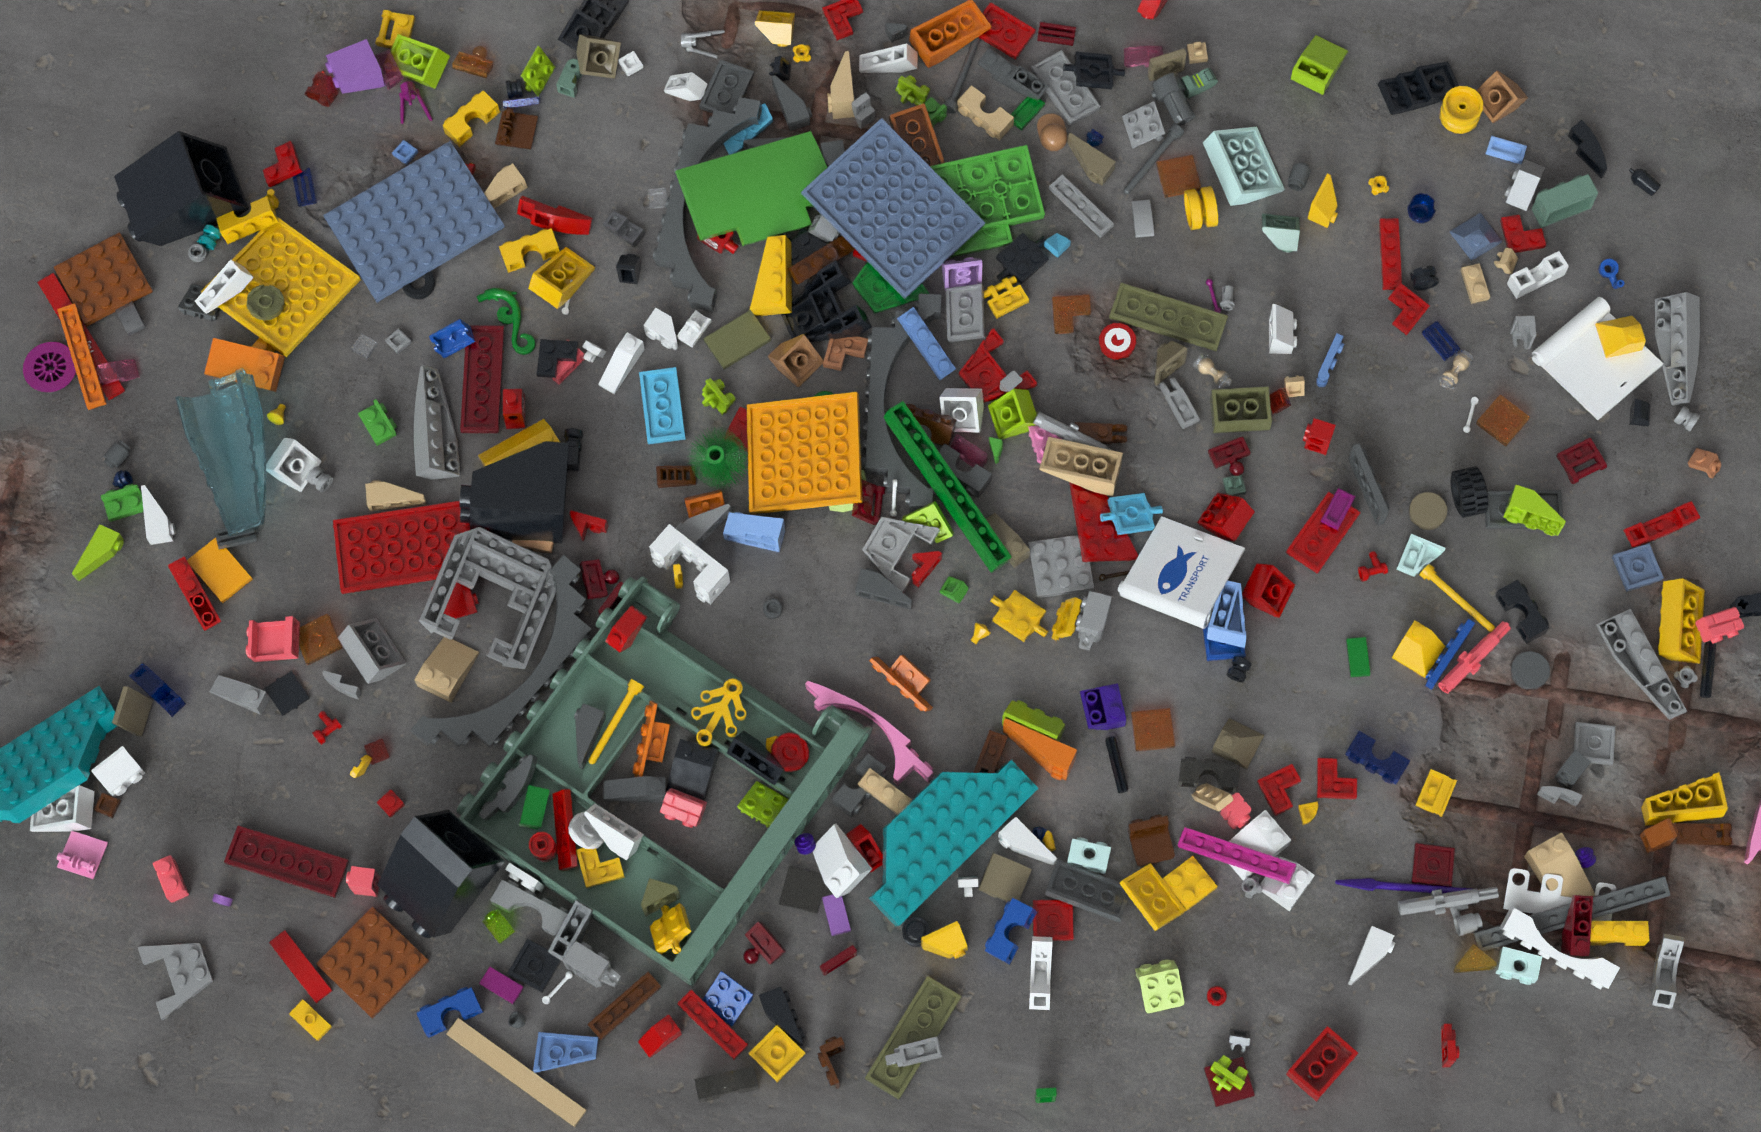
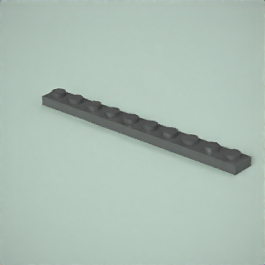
M1660 876L1593 896L1592 919L1671 896L1666 877ZM1571 903L1529 916L1533 919L1540 934L1564 928ZM1501 924L1473 932L1478 952L1517 942L1520 939L1514 937L1512 940L1503 935L1504 930L1499 928Z

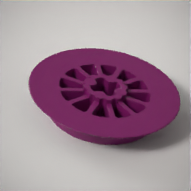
M46 342L36 346L28 353L23 363V375L26 382L32 388L41 392H55L64 388L72 381L76 374L69 347L59 342ZM48 366H50V367L53 366V367H54V370H51V369L48 370L47 367H48ZM54 376H57L59 379L55 381Z

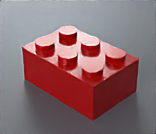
M1327 1026L1293 1064L1286 1075L1317 1102L1355 1059L1358 1052Z

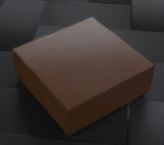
M102 792L94 811L113 819L121 800Z

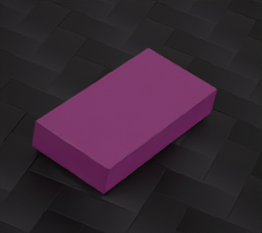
M1338 488L1321 522L1338 530L1355 496Z
M489 967L479 983L513 1005L524 989L523 986Z

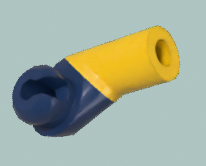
M1040 826L1033 828L1032 833L1040 841L1044 842L1045 847L1050 852L1056 850L1053 835L1049 830Z

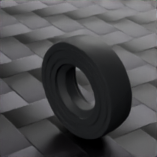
M431 271L421 276L425 279V285L422 288H413L411 283L403 286L405 294L413 299L428 297L435 288V278Z

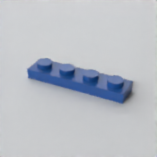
M1468 619L1465 624H1460L1456 630L1458 636L1456 639H1450L1446 646L1448 651L1445 655L1443 653L1440 654L1435 662L1438 666L1435 670L1431 668L1425 677L1428 680L1425 685L1431 690L1433 689L1469 635L1475 622Z

